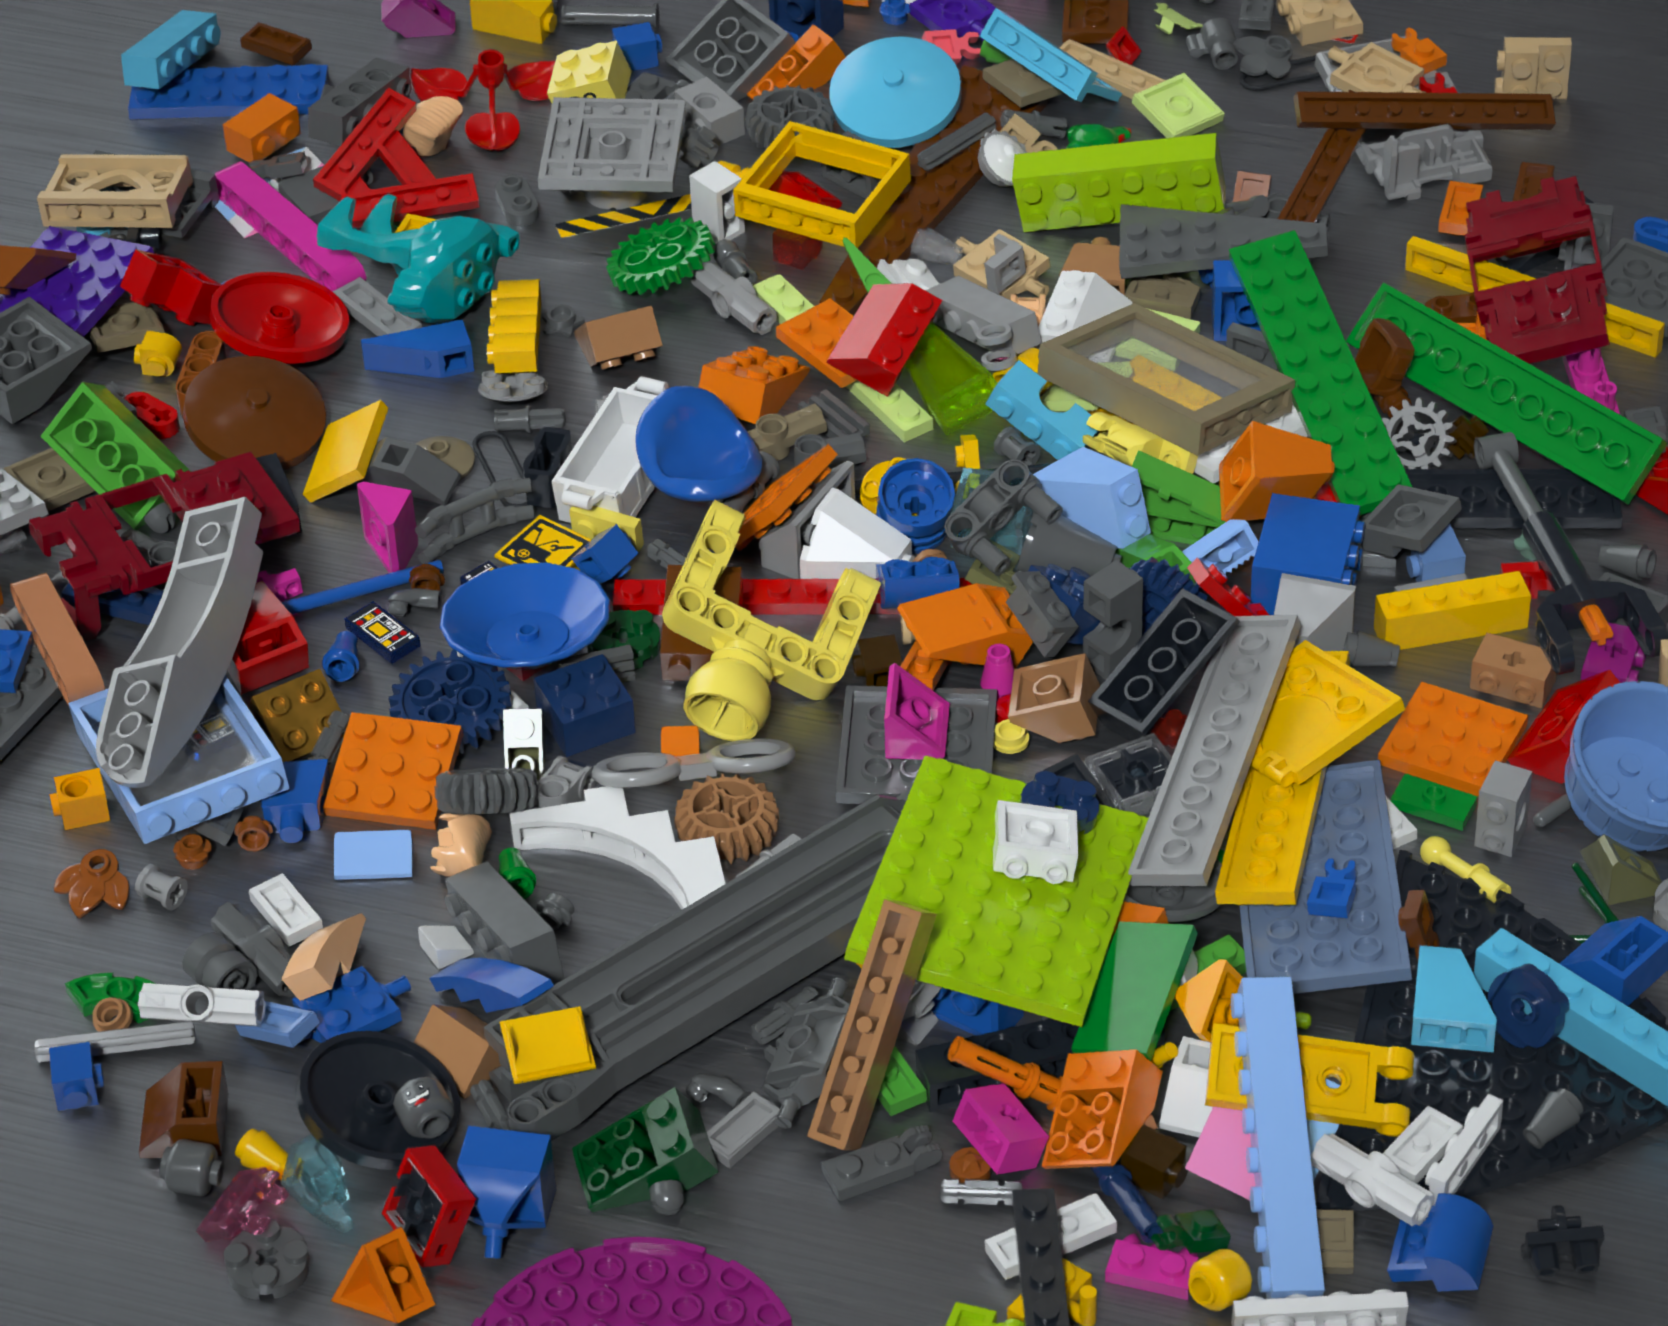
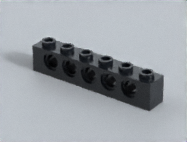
M1047 1018L982 1035L970 1036L965 1038V1040L994 1051L1022 1065L1033 1062L1040 1066L1041 1071L1058 1078L1063 1076L1068 1054H1073L1071 1047L1079 1026ZM1164 1027L1161 1032L1156 1049L1165 1044ZM952 1042L931 1045L915 1050L916 1076L927 1090L926 1103L930 1113L959 1106L965 1089L1004 1083L987 1077L962 1064L948 1060V1051ZM977 1057L978 1060L1001 1070V1067ZM1006 1085L1012 1093H1015L1013 1087Z

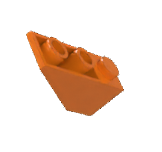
M813 24L747 93V96L753 100V97L761 96L763 90L773 91L774 86L785 88L786 85L789 87L801 85L802 89L813 87L814 90L826 84L833 77L835 70L846 56L833 38Z

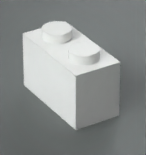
M716 161L689 175L692 218L694 222L701 220L703 225L707 224L715 244L723 239L732 240L744 233V219L735 216L733 189L742 178Z

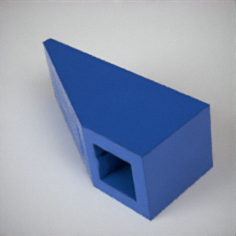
M463 319L361 340L365 370L434 378L474 372L472 344Z

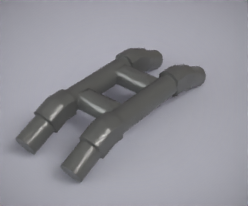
M530 478L499 480L490 484L485 489L448 505L438 506L425 516V519L415 527L416 534L424 539L435 529L437 530L447 522H449L450 532H444L429 542L428 547L418 555L422 564L432 562L438 556L440 557L446 551L454 548L455 545L496 527L514 524L517 521L534 519L533 505L508 506L495 510L494 500L511 497L514 494L532 492ZM480 507L481 519L464 526L462 514Z

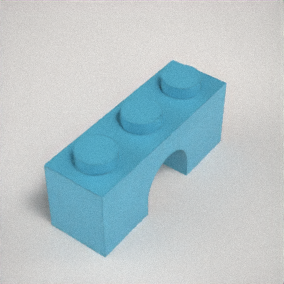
M1018 360L996 384L986 405L1057 460L1081 447L1089 448L1083 443V435H1090L1094 438L1100 432L1086 425L1091 414L1077 403L1068 411L1062 413L1046 408L1042 404L1039 394L1047 381Z

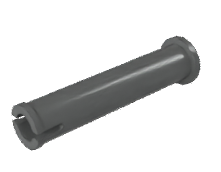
M654 3L653 6L562 5L561 18H564L562 19V25H635L650 22L654 29H658L659 5L658 3Z

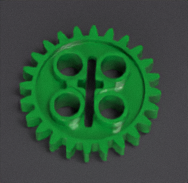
M678 217L673 223H670L668 218L665 219L662 225H657L656 222H653L650 229L639 228V234L628 235V242H619L618 246L620 249L611 251L612 257L607 258L608 265L606 269L613 286L618 287L620 292L627 290L628 294H632L637 290L639 295H642L647 289H650L652 293H655L659 287L663 286L667 290L670 287V283L681 284V278L693 277V270L703 269L702 262L711 260L709 254L714 253L713 246L715 243L707 224L703 225L701 220L694 222L693 218L690 217L683 222L682 218Z

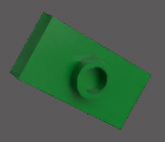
M1405 773L1390 801L1402 812L1463 831L1477 806L1478 796Z

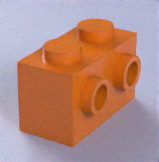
M271 93L267 94L223 124L226 150L247 162L265 159L301 134L298 108Z

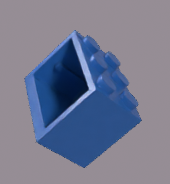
M1272 493L1252 564L1250 604L1261 603L1269 615H1274L1282 573L1356 586L1357 573H1354V570H1361L1364 549H1360L1358 543L1363 542L1365 521H1359L1360 506Z

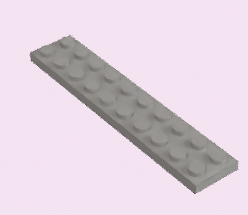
M1298 615L1235 616L1240 623L1210 657L1129 868L1128 874L1132 875L1131 886L1192 887L1207 885L1301 627Z

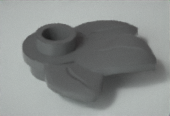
M1271 35L1265 41L1255 36H1247L1233 41L1232 45L1235 49L1245 55L1239 67L1243 73L1260 76L1268 72L1274 78H1281L1289 73L1291 68L1289 61L1293 52L1291 43L1287 38L1280 35Z

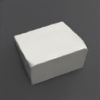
M424 925L418 927L420 946L439 970L474 954L472 947L455 926Z

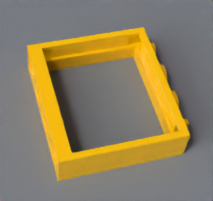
M789 121L733 189L735 216L844 247L843 237H845L858 249L911 181L910 154ZM795 156L882 179L855 214L768 190Z

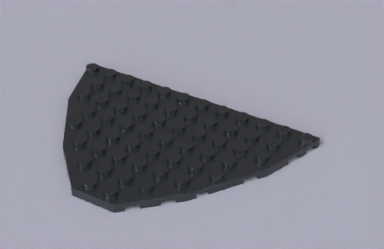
M1399 850L1396 872L1401 906H1405L1409 890H1425L1434 917L1432 929L1438 935L1439 947L1461 949L1473 974L1476 949L1501 928L1557 963H1561L1581 945V943L1547 919H1537L1524 910V903L1513 895L1499 890L1496 895L1497 901L1493 903L1487 899L1485 891L1482 894L1479 893L1481 887L1472 878L1461 880L1445 873L1444 866L1431 862L1429 866L1413 860L1412 853ZM1407 936L1412 980L1367 985L1354 1042L1384 1047H1403L1414 1053L1412 1077L1404 1080H1394L1386 1078L1380 1072H1377L1375 1103H1395L1406 1106L1410 1109L1409 1125L1427 1106H1430L1462 1124L1464 1129L1469 1111L1474 1106L1479 1108L1488 1094L1503 1100L1501 1128L1454 1195L1471 1198L1585 1164L1668 1122V1106L1559 1037H1556L1553 1041L1542 1047L1526 1046L1525 1048H1520L1507 1042L1496 1030L1494 1053L1411 1045L1418 961L1415 955V948H1410ZM1481 988L1488 1001V992ZM1638 997L1628 1006L1668 1031L1666 1017L1646 997L1643 999ZM1490 1002L1489 1005L1494 1013L1492 1002ZM1559 1088L1570 1091L1583 1106L1580 1122L1547 1142L1540 1149L1531 1145L1524 1137L1523 1130L1530 1124L1548 1093L1556 1092ZM1339 1124L1335 1133L1336 1136L1368 1155L1373 1151L1383 1153L1399 1137L1382 1135L1372 1128ZM1325 1173L1322 1174L1316 1199V1210L1365 1211L1383 1209L1376 1204L1371 1208L1358 1204L1350 1197L1343 1184ZM1425 1175L1417 1184L1429 1191V1186L1425 1184Z

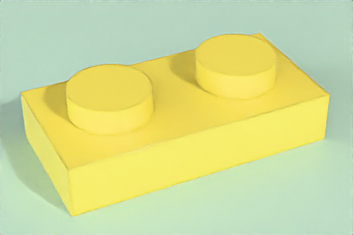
M572 506L569 510L572 530L589 539H593L597 534L617 524L621 531L628 535L638 553L644 545L640 518L593 506L591 510Z

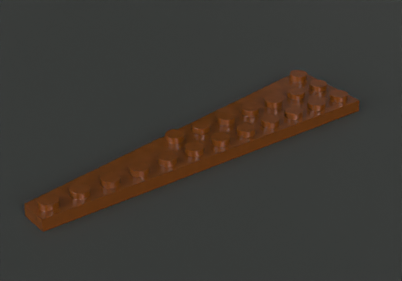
M963 65L959 72L962 95L958 111L951 122L938 134L914 145L910 152L911 181L861 243L858 250L876 268L880 259H884L887 264H892L893 260H907L984 175L978 163L981 139L930 171H925L918 166L917 156L919 153L983 113L994 116L996 120L994 122L996 125L995 129L1000 132L1002 130L1000 118L1004 110L1009 109L1027 113L1038 111L1040 114L1049 104V99L1021 108L982 79L983 71ZM849 255L845 258L819 302L822 303L831 298L854 316L868 292Z

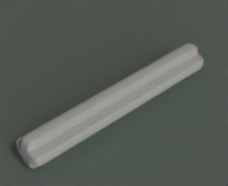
M181 1021L39 1038L35 1040L34 1051L37 1062L42 1063L50 1062L49 1048L90 1042L92 1055L101 1056L192 1045L195 1043L196 1034L193 1022Z

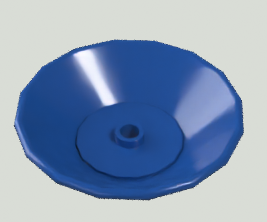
M547 562L511 564L483 572L459 586L442 606L439 628L449 646L472 661L517 670L537 669L568 658L593 643L609 622L610 599L598 581L576 568Z

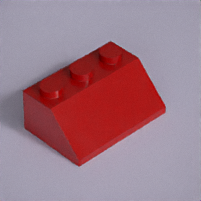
M913 283L873 284L826 363L888 397L931 326L943 300Z
M1609 669L1557 689L1507 758L1510 764L1530 770L1536 775L1557 783H1565V765L1570 754V739L1578 715L1583 706L1590 699L1592 700L1595 694L1607 687H1613L1615 684L1620 683L1612 671Z

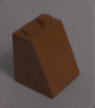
M683 565L667 566L664 606ZM726 567L713 590H715L716 595L744 608L742 567ZM663 621L660 648L662 680L689 681L690 677L700 667L711 660V655L714 651L673 632ZM716 623V625H718L719 627L723 628L722 625H720L719 623Z

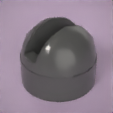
M163 502L154 507L144 517V521L154 532L164 534L174 528L176 516L167 504Z
M659 1181L649 1189L652 1206L659 1214L670 1216L680 1210L684 1202L683 1186L679 1181Z

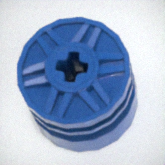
M919 458L902 460L891 466L881 478L876 515L912 540V554H919L926 549H934L940 546L947 537L945 523L953 513L955 499L953 481L945 469L932 461Z

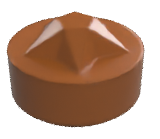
M974 1147L962 1148L956 1151L950 1158V1177L959 1179V1183H965V1179L989 1180L991 1177V1167Z

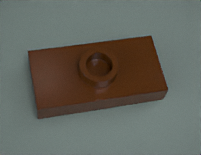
M260 22L240 38L241 48L291 65H295L312 49L311 39Z
M1521 162L1513 201L1524 200L1541 193L1540 180L1554 177L1555 166Z

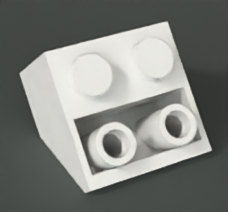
M1183 1036L1178 1049V1055L1175 1057L1171 1067L1159 1128L1199 1138L1213 1106H1205L1210 1042Z

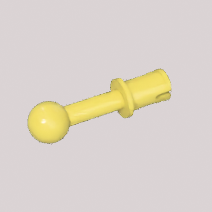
M1432 836L1422 843L1420 856L1425 863L1430 864L1434 862L1443 865L1463 879L1472 878L1481 887L1479 893L1482 894L1485 891L1487 899L1493 903L1497 901L1496 895L1499 890L1511 894V887L1491 874L1485 864L1477 863L1472 866L1451 853V846L1446 839L1440 836Z

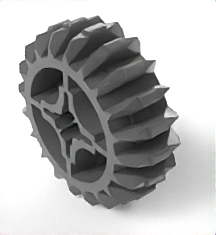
M786 85L785 88L774 86L773 91L763 90L761 96L753 97V102L748 104L747 117L745 118L750 140L756 143L759 149H767L789 121L828 132L833 131V123L835 122L830 100L824 98L823 92L814 93L813 87L802 89L801 85L797 87Z
M516 767L475 768L445 771L436 776V786H434L435 798L437 800V808L442 812L498 814L530 810L538 805L539 783H537L536 772L531 769Z

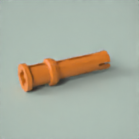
M957 1036L953 1040L948 1051V1060L962 1064L987 1077L1011 1086L1018 1097L1022 1099L1033 1098L1046 1104L1048 1110L1055 1111L1063 1076L1056 1078L1041 1071L1040 1066L1033 1062L1022 1065L994 1051L965 1040L961 1036ZM977 1057L1001 1067V1070L978 1060Z

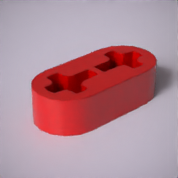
M133 392L123 398L136 408L138 419L158 439L171 438L179 432L178 413L172 406L145 392Z

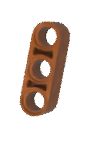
M204 331L193 338L176 382V394L182 419L185 396L193 379L206 367L226 359L224 342L214 331Z

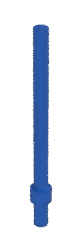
M441 560L425 563L434 565L440 570L441 574L444 573ZM414 567L281 603L291 614H296L410 583V571Z

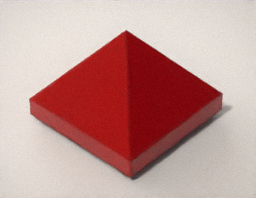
M1124 26L1119 28L1106 45L1110 57L1132 65L1142 52Z

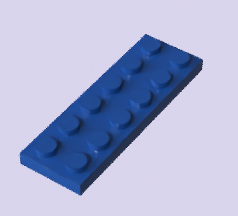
M306 64L301 66L273 65L228 68L213 66L185 69L160 89L132 86L128 105L129 119L234 117L269 93L298 108V115H307L308 107L320 99L324 85H328V65Z

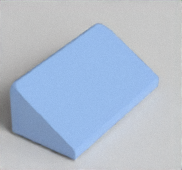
M411 830L335 833V880L405 878L413 876L414 844Z

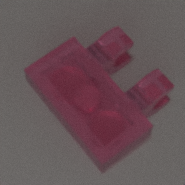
M266 1167L238 1171L196 1232L205 1242L223 1239L230 1240L236 1237L242 1230L253 1235H260L271 1222L270 1217L262 1218L256 1216L253 1213L263 1200L274 1205L283 1204L293 1190L291 1187L282 1188L277 1186L274 1182L280 1174L277 1171H268Z

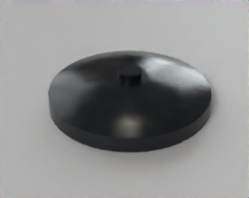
M354 1031L334 1036L322 1042L306 1058L296 1085V1103L299 1114L315 1139L339 1157L374 1169L399 1170L407 1148L435 1145L441 1153L450 1142L460 1115L459 1093L446 1068L432 1054L417 1044L383 1032ZM430 1077L438 1080L453 1104L454 1115L445 1132L437 1137L427 1139L411 1136L404 1129L395 1112L393 1102L396 1093L411 1079Z

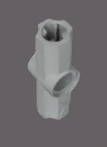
M710 261L702 262L703 269L694 270L691 283L711 299L716 312L721 317L728 318L733 316L752 332H757L761 336L771 331V327L777 321V312L756 296L755 289L747 278L740 276L735 279L717 264Z

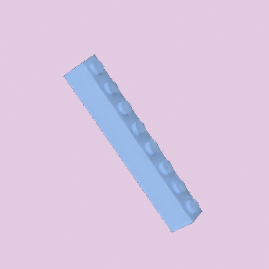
M1291 977L1241 978L1238 992L1231 994L1232 1018H1239L1240 1031L1235 1032L1234 1046L1236 1057L1243 1058L1244 1070H1239L1238 1087L1240 1095H1246L1247 1108H1243L1242 1127L1244 1134H1250L1251 1147L1246 1149L1247 1172L1254 1173L1255 1187L1250 1188V1207L1252 1212H1258L1259 1226L1254 1228L1255 1251L1262 1252L1263 1266L1258 1268L1259 1291L1266 1292L1267 1299L1286 1298L1293 1294H1303L1308 1297L1323 1296L1325 1288Z

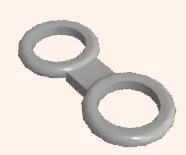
M757 738L727 742L715 746L707 753L676 757L671 754L657 752L629 753L604 759L594 765L592 778L604 786L634 788L661 784L671 781L676 777L679 781L706 778L707 775L715 777L717 776V771L734 774L759 773L788 765L795 759L796 750L793 745L786 741ZM748 754H769L752 758H732ZM633 768H655L639 772H619Z

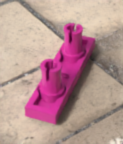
M1601 348L1563 356L1571 388L1620 414L1615 399L1617 386L1609 381L1601 355Z

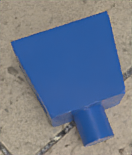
M327 759L283 762L290 789L260 800L264 820L269 821L272 825V833H280V838L283 841L296 843L303 838V831H315L322 827L325 816L323 805L331 782Z

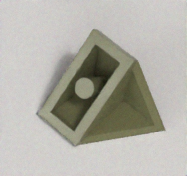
M1605 834L1580 850L1607 905L1655 896L1656 889L1662 883L1651 861Z

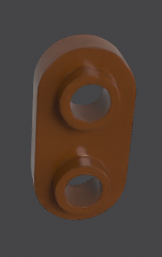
M1474 292L1461 295L1437 296L1425 303V306L1455 323L1476 322L1478 308Z

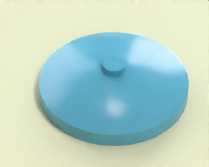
M889 37L869 42L850 53L835 70L831 79L829 94L834 117L845 132L849 131L872 144L887 148H899L923 142L943 130L958 111L962 89L960 75L954 61L941 48L918 38Z

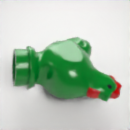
M1098 124L1071 126L1067 130L1069 144L1066 149L1121 143L1131 137L1132 130L1123 126L1107 128Z

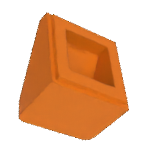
M662 727L661 753L671 754L675 757L700 754L699 727Z

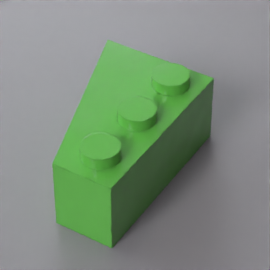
M1138 450L1132 467L1138 469L1151 535L1163 540L1192 545L1226 522L1221 520L1220 486Z

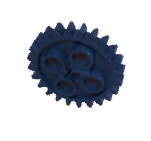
M454 649L451 651L450 656L444 658L440 651H437L436 660L434 661L423 656V666L419 667L411 663L409 665L411 675L400 673L399 679L401 684L392 685L393 695L388 698L391 707L389 708L390 716L462 726L463 737L459 748L460 753H464L465 744L470 743L474 748H478L477 739L480 737L490 741L492 739L490 729L501 731L502 725L500 720H504L503 710H508L507 708L512 707L509 682L506 681L505 672L503 670L498 671L497 666L475 662L464 655L463 657H458L457 651Z

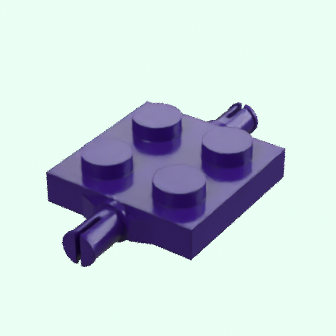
M916 0L909 3L910 15L931 31L956 29L958 38L963 37L968 32H977L980 36L996 8L987 0Z

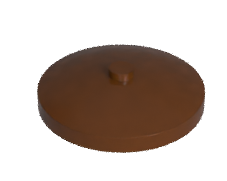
M238 356L218 361L206 367L193 379L185 396L183 419L192 442L203 454L215 462L250 451L255 458L276 453L283 470H286L305 461L319 446L326 423V408L320 392L312 381L292 366L266 357Z

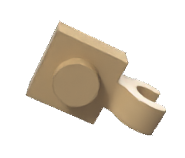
M1016 113L1000 131H1006L1009 136H1016L1018 142L1025 145L1027 153L1058 150L1051 142L1037 140L1041 133Z

